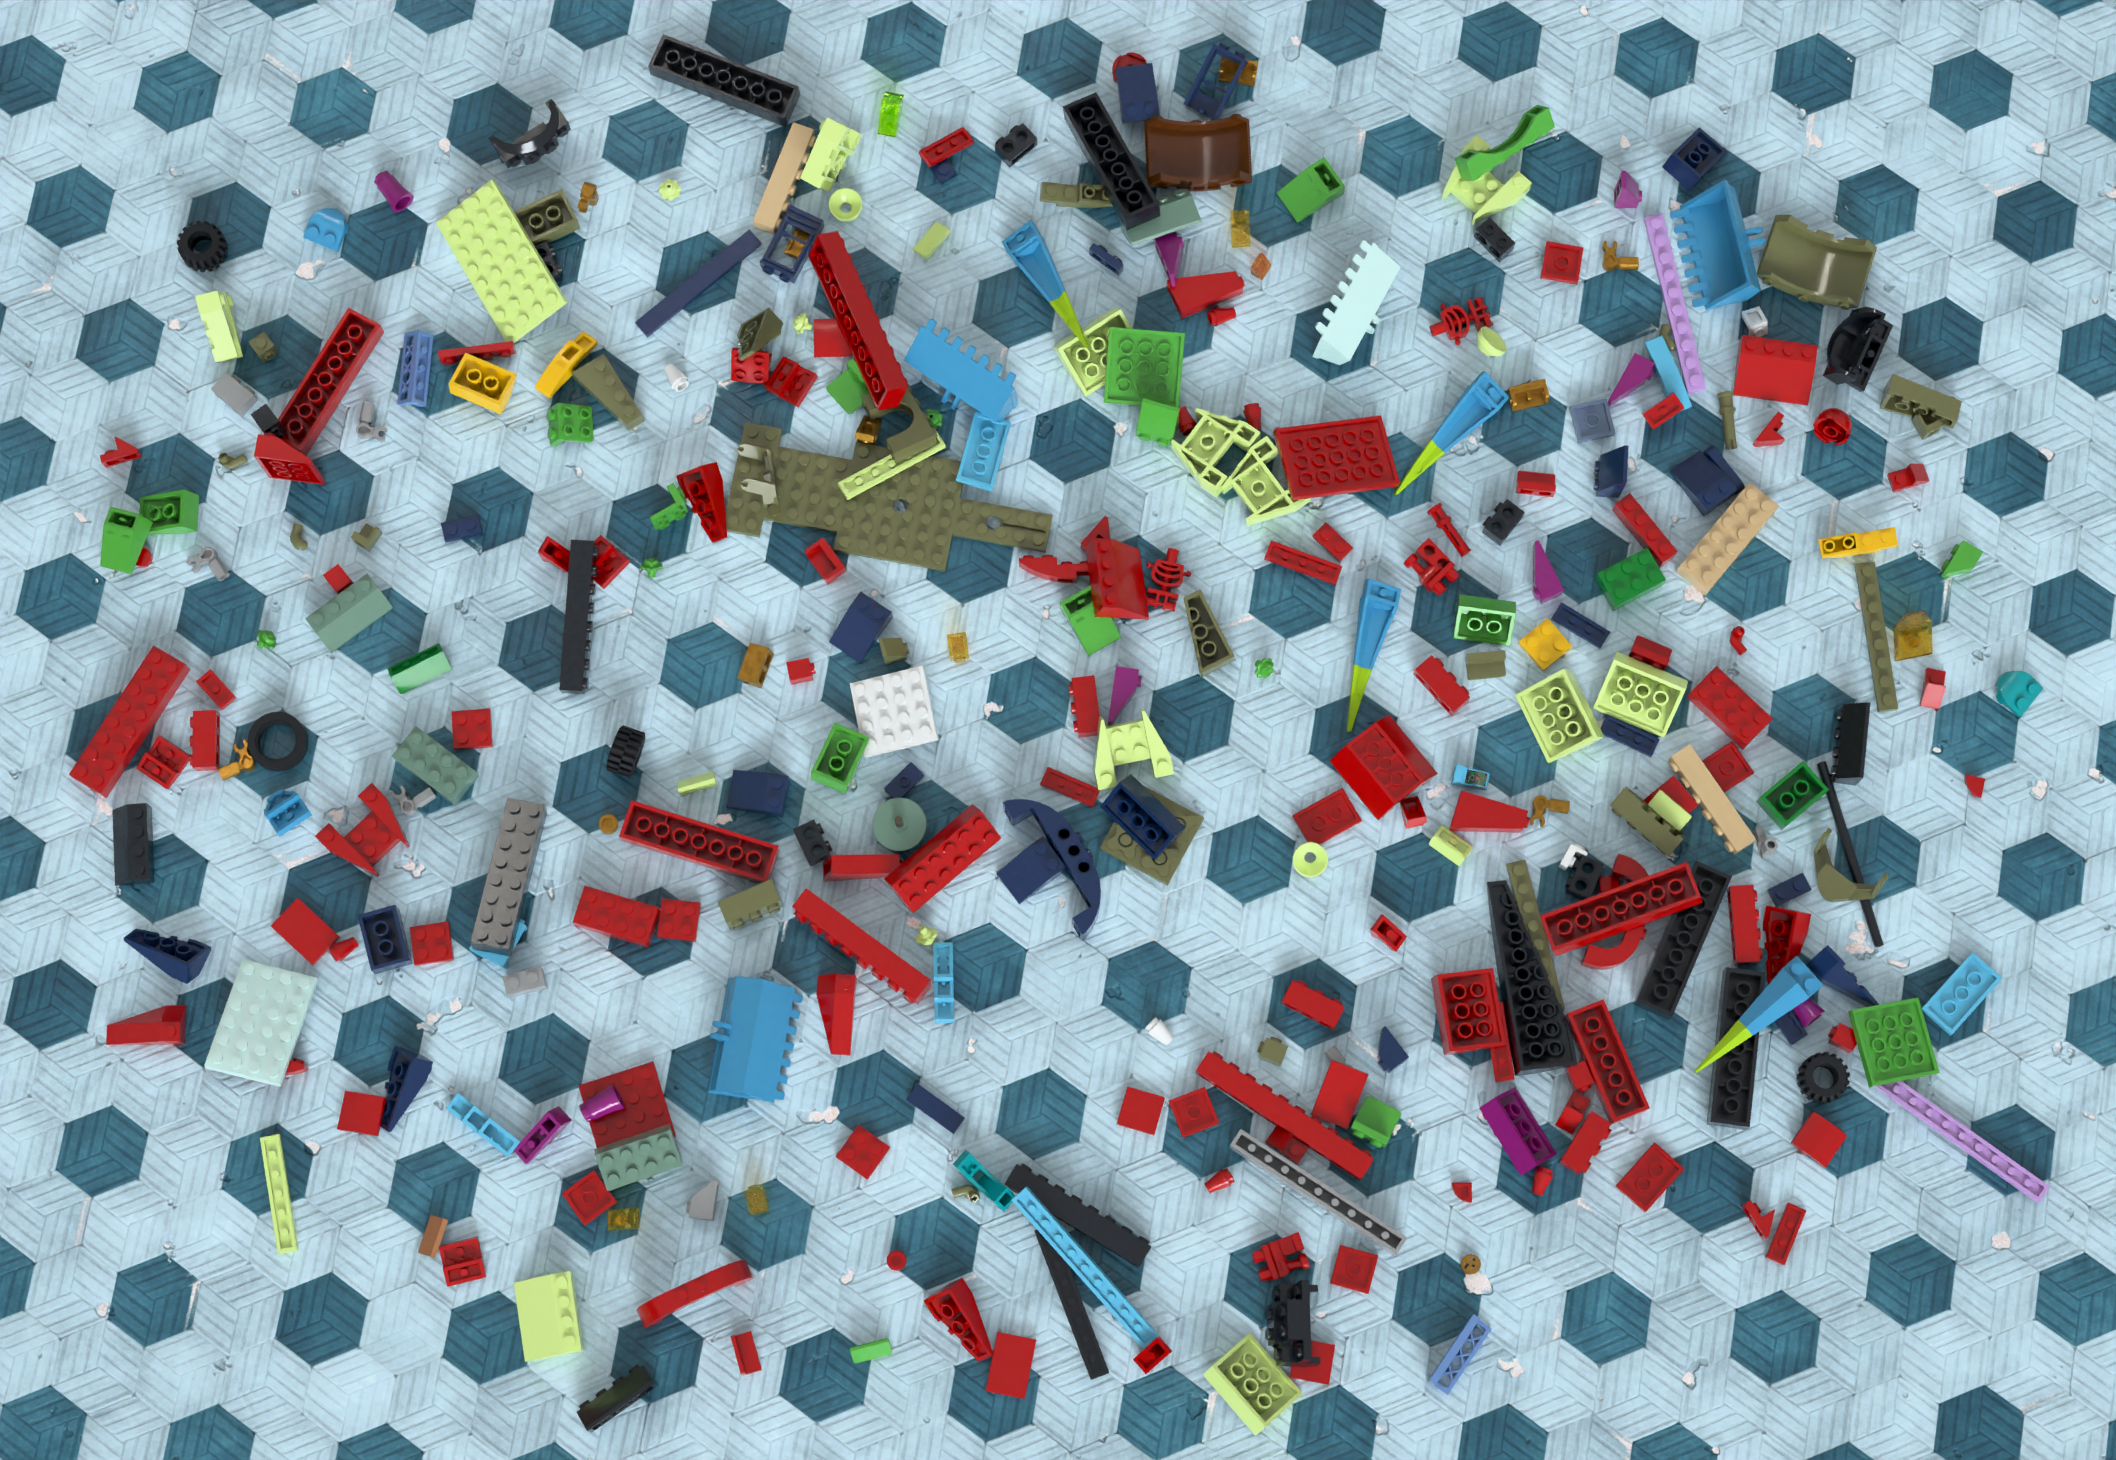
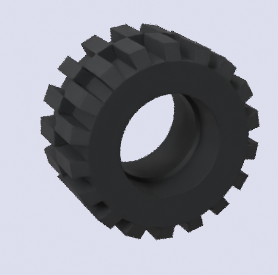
M196 221V224L190 223V227H184L182 229L184 231L183 234L179 233L178 235L180 240H177V249L189 268L192 267L195 271L199 269L200 272H205L206 269L209 272L213 271V267L219 268V263L223 264L225 261L223 257L228 255L226 251L228 249L227 241L219 228L213 223L209 224L208 221H204L203 224L201 221ZM199 241H212L208 251L201 254L193 252L195 245Z
M624 725L619 728L607 759V771L627 778L633 775L644 747L646 738L644 732Z
M1819 1052L1807 1058L1799 1067V1074H1797L1796 1078L1799 1079L1797 1085L1802 1088L1800 1092L1802 1095L1806 1094L1808 1100L1813 1099V1102H1822V1104L1832 1102L1847 1090L1846 1086L1850 1082L1848 1080L1850 1072H1846V1069H1848L1847 1065H1843V1060L1841 1058L1837 1059V1055H1829V1052L1822 1054ZM1817 1067H1824L1831 1072L1833 1084L1830 1088H1821L1814 1082L1813 1072Z

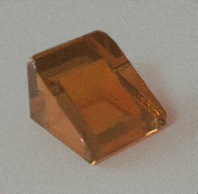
M1259 253L1250 271L1252 275L1261 280L1264 279L1271 268V263L1263 253Z

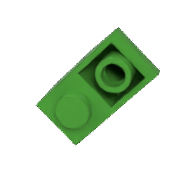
M1964 540L1960 545L1955 544L1950 552L1953 555L1950 560L1946 559L1941 567L1944 570L1941 577L1946 578L1969 573L1976 565L1983 551Z

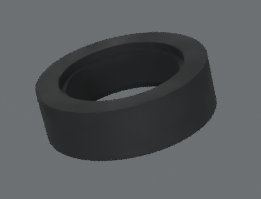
M271 712L261 716L254 722L248 734L247 742L250 754L262 767L271 771L281 772L294 768L303 760L308 750V735L305 728L295 717L288 713ZM277 724L291 727L296 735V744L293 751L281 759L266 757L260 748V740L265 730Z

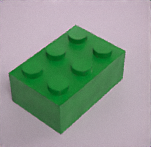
M1648 547L1598 572L1595 577V581L1613 611L1662 587L1666 581Z
M1802 761L1760 796L1756 802L1775 824L1783 830L1825 795L1829 789L1808 765Z

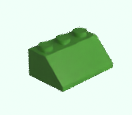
M1459 594L1453 638L1510 646L1516 616V602Z

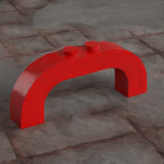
M1622 854L1616 856L1610 874L1628 883L1649 876L1637 861ZM1645 924L1625 931L1621 943L1614 948L1604 949L1589 944L1581 965L1597 970L1611 969L1621 965L1634 953L1640 939L1644 940L1647 929L1644 928Z
M739 1260L712 1270L649 1300L637 1308V1313L644 1328L647 1329L662 1322L663 1318L675 1311L732 1286L737 1287L754 1278L746 1260Z

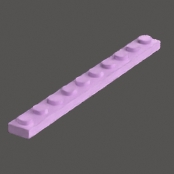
M1659 214L1645 217L1646 232L1669 325L1671 326L1673 341L1676 344L1675 349L1687 394L1705 391L1706 386L1664 216Z
M1900 1081L1875 1086L1877 1090L2036 1203L2041 1201L2050 1188L2049 1185L1904 1082Z

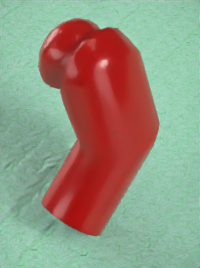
M1737 626L1731 631L1729 640L1739 655L1747 651L1741 642L1743 634H1745V630L1741 626Z

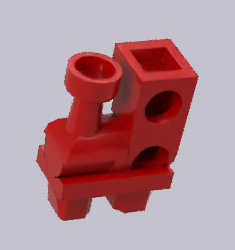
M1430 538L1417 548L1415 554H1411L1403 563L1407 568L1412 567L1419 575V582L1428 592L1432 590L1438 596L1447 589L1441 582L1444 577L1452 584L1460 576L1454 569L1455 564L1449 560ZM1418 557L1427 564L1425 568L1417 562Z
M1299 1232L1263 1245L1259 1250L1251 1254L1255 1264L1265 1261L1267 1268L1258 1271L1260 1281H1275L1285 1277L1289 1272L1299 1267L1302 1270L1310 1268L1305 1253L1298 1255L1297 1260L1287 1262L1286 1256L1304 1250Z

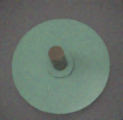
M893 798L884 802L876 810L872 826L874 835L881 845L893 851H905L915 847L923 839L927 821L923 810L917 803L906 798Z

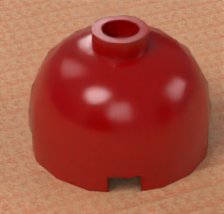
M1837 408L1823 410L1813 423L1814 434L1818 439L1829 444V441L1836 442L1835 445L1844 444L1849 439L1852 430V422L1848 414Z

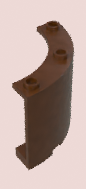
M1233 114L1230 117L1201 122L1200 120H1193L1191 122H1184L1154 116L1152 119L1144 122L1146 171L1149 186L1167 189L1170 186L1176 187L1177 190L1212 191L1221 190V186L1224 185L1237 187L1252 182L1249 119L1242 117L1240 114Z

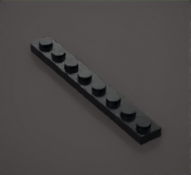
M1037 1229L1034 1230L1090 1380L1108 1374L1109 1370L1069 1265Z

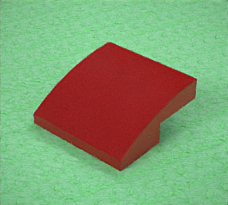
M814 319V358L852 357L851 350L837 319Z
M783 356L764 388L799 408L818 376L816 373L801 367L799 363Z
M600 535L594 541L596 546L599 547L598 558H595L594 565H597V576H594L593 580L605 589L630 561Z
M158 736L150 751L145 752L136 769L164 788L169 789L188 764L190 755L164 737Z
M1672 776L1644 799L1649 804L1659 790H1662L1688 813L1698 807V804L1675 776Z
M345 1091L337 1130L378 1136L386 1098Z
M1812 1111L1791 1141V1144L1826 1168L1847 1135L1825 1118Z
M478 1236L439 1246L447 1287L486 1277Z

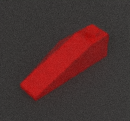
M818 975L816 995L830 1052L833 1055L851 1056L857 984L856 975Z
M166 1005L107 1025L106 1045L185 1044L187 1006Z

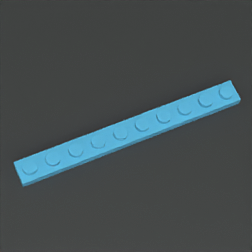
M1027 1186L1011 1200L1143 1349L1159 1336L1158 1332Z

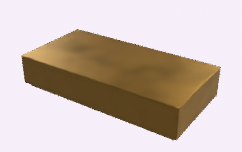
M796 228L792 236L807 242L810 234ZM790 239L784 254L798 259L805 245Z

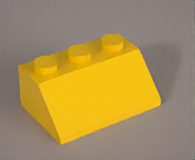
M465 353L448 384L451 394L502 415L510 400L517 374Z

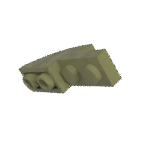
M1041 182L1040 202L1056 203V206L1074 208L1113 206L1101 185L1080 183L1077 186Z

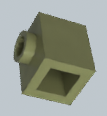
M264 331L249 341L250 346L263 363L279 353Z
M1276 1037L1266 1038L1265 1042L1261 1041L1258 1047L1259 1059L1280 1067L1288 1046L1282 1044V1040Z

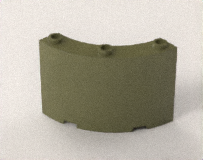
M1775 215L1757 270V277L1762 280V283L1796 296L1803 302L1812 301L1839 307L1844 310L1858 308L1877 247L1868 239L1845 237L1844 240L1833 238L1834 234L1821 230L1813 232L1807 229L1808 225L1792 215Z

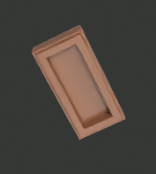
M433 1215L430 1216L418 1253L433 1258L436 1257L448 1220Z

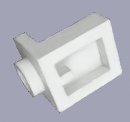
M1759 306L1742 311V318L1749 329V336L1761 337L1768 334V321Z
M1571 844L1558 868L1564 871L1568 866L1572 868L1577 858L1574 855L1580 858L1582 855L1587 856L1588 853L1585 851V848L1578 844Z

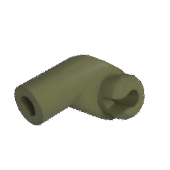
M1662 324L1659 336H1663L1669 351H1673L1676 348V344L1669 337L1671 326Z
M221 453L218 457L219 463L230 469H235L248 462L244 453L236 458L228 456L227 453Z
M294 523L290 541L295 549L304 551L308 543L301 537L303 526Z
M963 1185L951 1189L954 1199L965 1196L973 1203L978 1202L980 1199L979 1191L971 1185Z

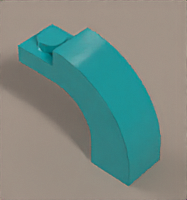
M967 1150L953 1163L976 1189L1003 1212L1012 1204L1011 1200L1015 1195L986 1170Z

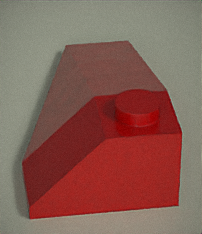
M717 462L702 465L677 475L679 486L685 498L689 499L693 507L691 509L694 514L697 513L700 517L701 525L711 542L714 543L727 538L723 480Z
M1766 906L1763 931H1766L1764 946L1768 954V960L1766 961L1768 984L1795 956L1799 957L1808 934L1811 914Z
M963 1278L949 1283L923 1300L933 1317L938 1322L941 1320L949 1328L947 1331L951 1335L955 1334L961 1340V1345L978 1362L994 1354L974 1296Z

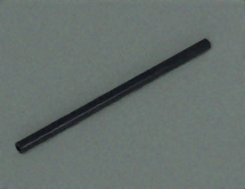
M1826 761L1817 764L1822 782L1829 789L1826 793L1853 881L1854 883L1865 884ZM1870 899L1860 900L1874 948L1881 947L1884 943Z

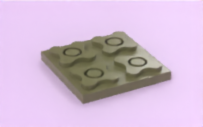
M1145 787L1186 827L1184 831L1154 860L1114 821L1100 846V850L1168 886L1204 817Z

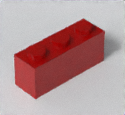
M1431 655L1414 670L1413 675L1452 716L1469 701L1470 693L1464 686L1460 687L1456 682V677L1450 671L1447 672L1443 668L1444 664L1439 658H1434Z
M1095 676L1072 678V684H1068L1069 695H1073L1074 702L1071 703V712L1076 714V721H1073L1074 733L1078 732V738L1097 736L1100 715Z
M216 710L193 711V717H190V727L193 728V735L190 736V746L192 747V754L189 757L190 766L196 771H216L220 768V714Z
M1292 980L1281 1004L1334 1030L1345 1008L1342 1006V1002L1335 998L1330 1000L1325 997V993L1318 989L1313 991L1307 988L1308 985L1300 980H1297V982Z
M1591 1111L1559 1163L1577 1175H1580L1582 1171L1586 1173L1592 1164L1589 1162L1592 1155L1596 1157L1602 1147L1599 1145L1601 1140H1606L1612 1130L1609 1127L1612 1123Z

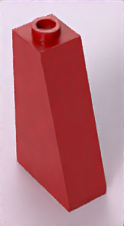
M1236 271L1177 278L1176 286L1174 287L1171 286L1169 280L1166 282L1167 290L1181 319L1243 294V287L1245 286L1243 278L1241 276L1238 277Z
M1461 790L1449 830L1521 833L1523 828H1527L1530 817H1527V810Z
M899 854L831 855L823 862V881L886 878L902 864V860H899Z

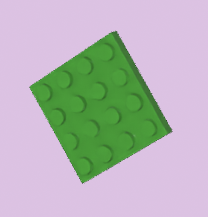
M1110 327L1104 403L1141 405L1144 398L1179 408L1185 333Z
M1919 997L1848 1011L1869 1088L1940 1073Z

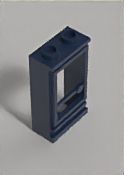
M1219 43V45L1213 44L1184 102V105L1213 120L1220 119L1249 62L1245 60L1246 56L1238 51L1233 54L1228 51L1230 47ZM1216 54L1240 65L1227 91L1211 84L1208 80H1204ZM1202 82L1206 86L1209 85L1225 93L1221 103L1198 92Z
M789 205L788 211L762 260H760L762 271L769 275L775 274L786 283H789V281L795 283L808 259L817 235L821 234L824 228V221ZM788 224L809 233L810 236L807 242L788 234L785 231ZM782 235L805 245L792 269L770 259Z

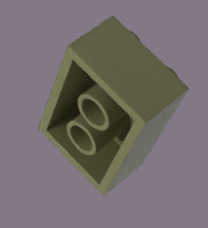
M563 189L514 211L534 246L545 241L548 244L580 229L579 222Z
M772 879L718 901L729 929L733 928L734 930L744 927L746 922L761 920L762 916L767 913L770 915L775 914L783 907Z

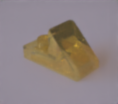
M1249 209L1230 211L1229 224L1232 248L1251 247Z
M639 1208L608 1211V1231L639 1230Z

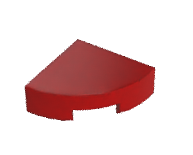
M1966 774L1965 784L1973 796L1981 798L1985 779Z
M1452 1182L1454 1194L1460 1200L1472 1203V1182Z

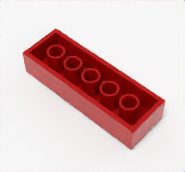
M972 804L884 878V880L905 907L914 913L998 842L1001 837L982 811Z
M1604 999L1567 1013L1565 1018L1571 1026L1572 1036L1583 1061H1586L1594 1080V1088L1608 1121L1612 1123L1611 1125L1649 1110L1648 1102Z

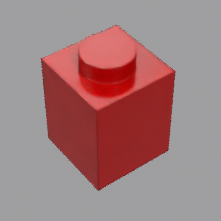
M339 564L323 575L337 594H340L353 584Z
M809 658L786 662L791 685L814 680L813 674H816L814 663H810Z
M1839 1023L1836 1027L1832 1026L1829 1031V1044L1847 1053H1851L1854 1050L1857 1042L1853 1029Z
M1585 1060L1577 1063L1578 1065L1565 1069L1573 1091L1579 1090L1580 1093L1591 1089L1590 1085L1594 1083Z

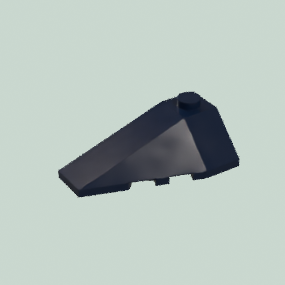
M135 929L124 937V941L162 971L186 984L200 974L211 952V946L197 940L181 941L177 940V936L172 935L170 938L160 937L159 933Z
M1828 945L1806 964L1809 970L1824 985L1866 1007L1879 1005L1864 986L1857 984V977L1854 973L1845 970L1843 967L1845 962Z
M394 1047L387 1070L391 1071L389 1082H385L384 1089H387V1097L380 1127L388 1132L393 1130L427 1081L428 1075L432 1070L433 1061L404 1048Z

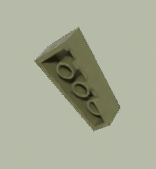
M604 354L572 372L574 380L592 395L600 405L607 409L628 431L644 422L642 413Z
M1892 374L1884 388L1879 409L1912 418L1920 413L1925 421L1933 423L1940 419L1943 426L1953 429L1958 421L1962 401Z
M1201 590L1184 597L1201 676L1204 677L1236 659Z
M1627 786L1610 805L1613 808V813L1618 817L1623 816L1630 827L1638 829L1647 841L1655 844L1656 848L1668 857L1686 837L1682 831L1674 828Z

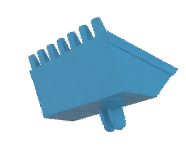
M1727 180L1721 181L1680 205L1679 210L1670 212L1671 219L1683 218L1684 224L1674 227V233H1687L1688 239L1678 241L1677 245L1679 249L1686 247L1691 249L1690 254L1681 256L1682 263L1694 261L1695 268L1685 271L1686 278L1697 276L1699 283L1689 285V292L1701 291L1702 298L1692 301L1694 308L1705 306V309L1709 310L1715 307L1745 302L1761 291L1750 248L1764 245L1766 241L1764 238L1749 240L1748 237L1761 234L1763 229L1762 227L1745 230L1735 187L1728 184Z
M930 319L926 327L921 325L904 361L947 389L941 399V402L944 404L948 402L951 394H954L956 397L951 404L953 410L963 400L992 421L1001 423L1012 409H1015L1018 405L1016 390L1012 386L1016 375L1010 372L1005 381L1001 379L999 375L1003 366L999 363L995 364L992 372L985 367L990 359L989 356L983 354L980 361L976 362L972 359L976 352V348L972 345L969 346L965 354L959 349L963 339L959 336L955 338L952 345L946 342L950 330L944 327L939 336L934 334L933 330L937 324L934 319Z
M740 976L728 978L720 1022L713 1021L712 1023L719 1030L718 1033H710V1038L717 1041L707 1093L774 1103L775 1099L784 1100L785 1093L776 1089L778 1082L787 1083L788 1077L779 1073L781 1066L790 1067L791 1060L782 1057L784 1050L793 1051L794 1047L793 1043L786 1042V1035H796L797 1031L796 1027L788 1024L790 1017L798 1019L800 1015L799 1011L791 1009L793 1001L801 1003L803 998L802 995L794 993V987L759 978Z

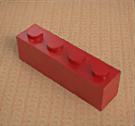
M1631 493L1614 505L1612 511L1642 548L1648 547L1659 568L1675 557L1678 551Z
M1753 885L1729 886L1727 898L1734 966L1757 965L1760 959L1763 958V951L1759 947L1758 940H1761L1760 928H1757L1759 910L1755 909L1757 891L1754 890Z

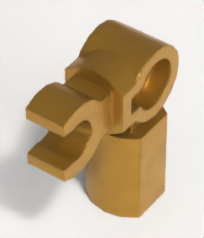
M584 182L580 194L581 199L577 206L579 212L586 213L589 205H597L599 200L596 191L597 185Z
M1604 241L1602 249L1605 253L1603 254L1602 266L1605 271L1611 272L1615 268H1619V270H1638L1639 257L1617 258L1615 253L1617 242L1614 241L1613 247L1609 248L1607 247V241Z
M245 740L243 741V749H238L236 744L233 745L234 750L239 754V762L235 761L218 768L223 781L241 774V771L252 772L256 768V762L250 752H248V743Z
M1536 796L1532 802V812H1534V815L1530 819V825L1533 826L1534 819H1539L1541 821L1540 827L1544 826L1545 819L1543 814H1545L1546 808L1551 812L1568 814L1570 801L1553 798L1547 800L1545 796Z

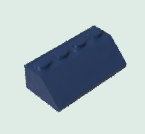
M1132 774L1120 781L1100 806L1154 860L1186 828Z

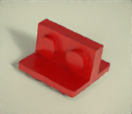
M732 348L731 380L766 384L769 380L772 354L768 351L758 350L741 361L739 359V348Z
M1638 635L1631 648L1629 657L1664 671L1669 663L1672 649Z

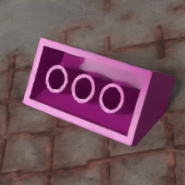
M1516 1087L1500 1094L1479 1108L1520 1175L1532 1170L1557 1154Z

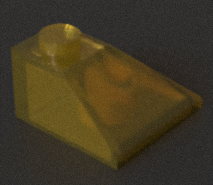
M1923 610L1905 614L1893 627L1894 660L1900 661L1933 654L1932 621Z

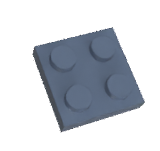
M1607 398L1569 407L1578 443L1615 436L1616 433Z

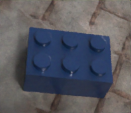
M396 905L357 915L370 969L374 974L413 964L400 910Z

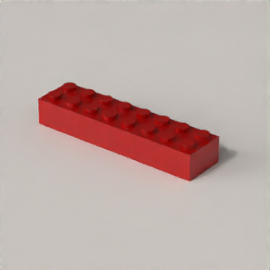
M348 307L279 416L278 420L286 430L281 440L307 456L382 337L384 330L380 324Z
M153 645L69 775L74 780L107 798L191 669L183 662Z
M632 800L619 835L621 841L758 884L770 880L780 852L777 845Z
M1688 862L1540 915V918L1556 957L1703 902Z
M807 888L793 904V914L798 921L803 924L807 922L813 932L818 935L821 933L825 935L824 937L828 943L834 947L837 944L844 955L849 958L851 956L856 958V963L865 970L868 967L875 978L880 981L882 979L887 981V986L897 993L898 990L902 992L903 998L909 1003L913 1004L915 1002L919 1004L932 987L930 979Z

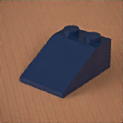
M1152 63L1116 67L1122 123L1146 121L1154 116H1160Z
M1699 127L1671 154L1662 168L1690 191L1727 151Z
M1624 445L1601 454L1598 461H1595L1594 472H1597V479H1594L1593 490H1596L1597 497H1620L1627 483L1629 446Z
M1698 451L1670 471V474L1703 517L1733 497L1738 490L1728 476L1701 451Z
M860 591L829 643L861 663L892 620V612Z
M733 770L726 808L783 818L790 778L786 775L768 772Z
M1042 836L996 874L1020 905L1064 873L1066 866Z

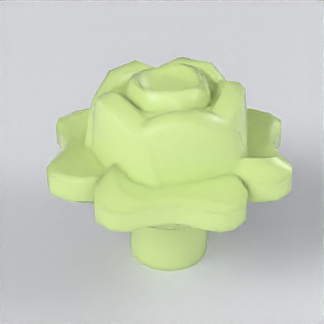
M667 179L665 182L660 183L661 188L658 191L664 200L668 198L669 201H672L675 197L680 196L679 191H681V187L677 184L676 180L671 181V179Z
M801 313L794 318L793 328H795L796 334H802L805 329H812L813 324L808 322L807 313Z
M924 925L920 926L918 929L920 933L915 937L916 943L931 945L937 936V930L930 927L926 928Z

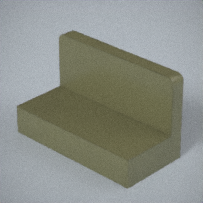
M1505 650L1467 654L1465 661L1468 680L1505 677Z

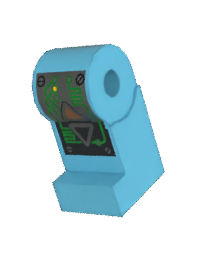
M1456 764L1451 784L1470 789L1487 790L1490 774Z

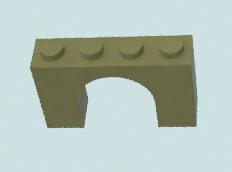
M909 384L898 407L877 411L870 393L862 396L863 407L871 421L895 411L907 413L913 418V422L908 429L886 439L888 451L895 463L937 445V432L934 426L930 427L927 414L925 412L922 413L920 410L921 405L917 398H913V392Z

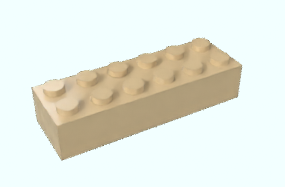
M1749 482L1682 562L1676 573L1706 596L1772 517L1779 505Z

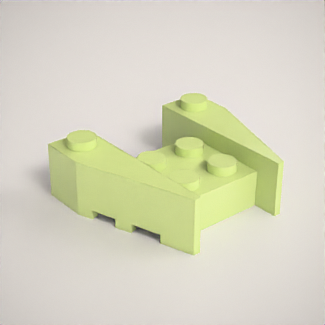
M827 117L819 127L820 133L803 170L801 179L829 192L840 170H843L846 164L844 162L847 156L851 157L862 134Z
M1476 135L1464 147L1462 153L1468 149L1485 151L1489 150L1491 146ZM1456 164L1445 186L1442 198L1445 199L1452 193L1475 213L1471 223L1475 225L1487 217L1517 204L1529 192L1532 182L1519 171L1505 185L1489 172L1481 175L1478 180L1470 181L1460 177Z
M220 291L195 296L201 319L206 326L205 331L207 337H209L215 362H225L243 357L231 307L234 306L232 296L228 295V292L220 293Z
M1196 408L1195 418L1200 421L1182 445L1172 440L1171 447L1200 487L1217 498L1222 492V486L1226 482L1227 476L1217 470L1215 466L1233 443L1248 453L1251 446L1261 440V432L1244 421L1229 419L1227 416L1215 415L1209 411Z
M1268 436L1251 446L1246 456L1240 461L1237 468L1222 486L1223 494L1233 488L1252 513L1251 516L1246 518L1247 526L1296 512L1311 501V498L1292 501L1289 489L1284 491L1267 468L1266 464L1278 456V450Z
M1140 708L1142 719L1105 727L1104 719L1099 717L1093 764L1098 790L1117 786L1114 766L1150 759L1155 778L1174 774L1171 756L1143 708Z

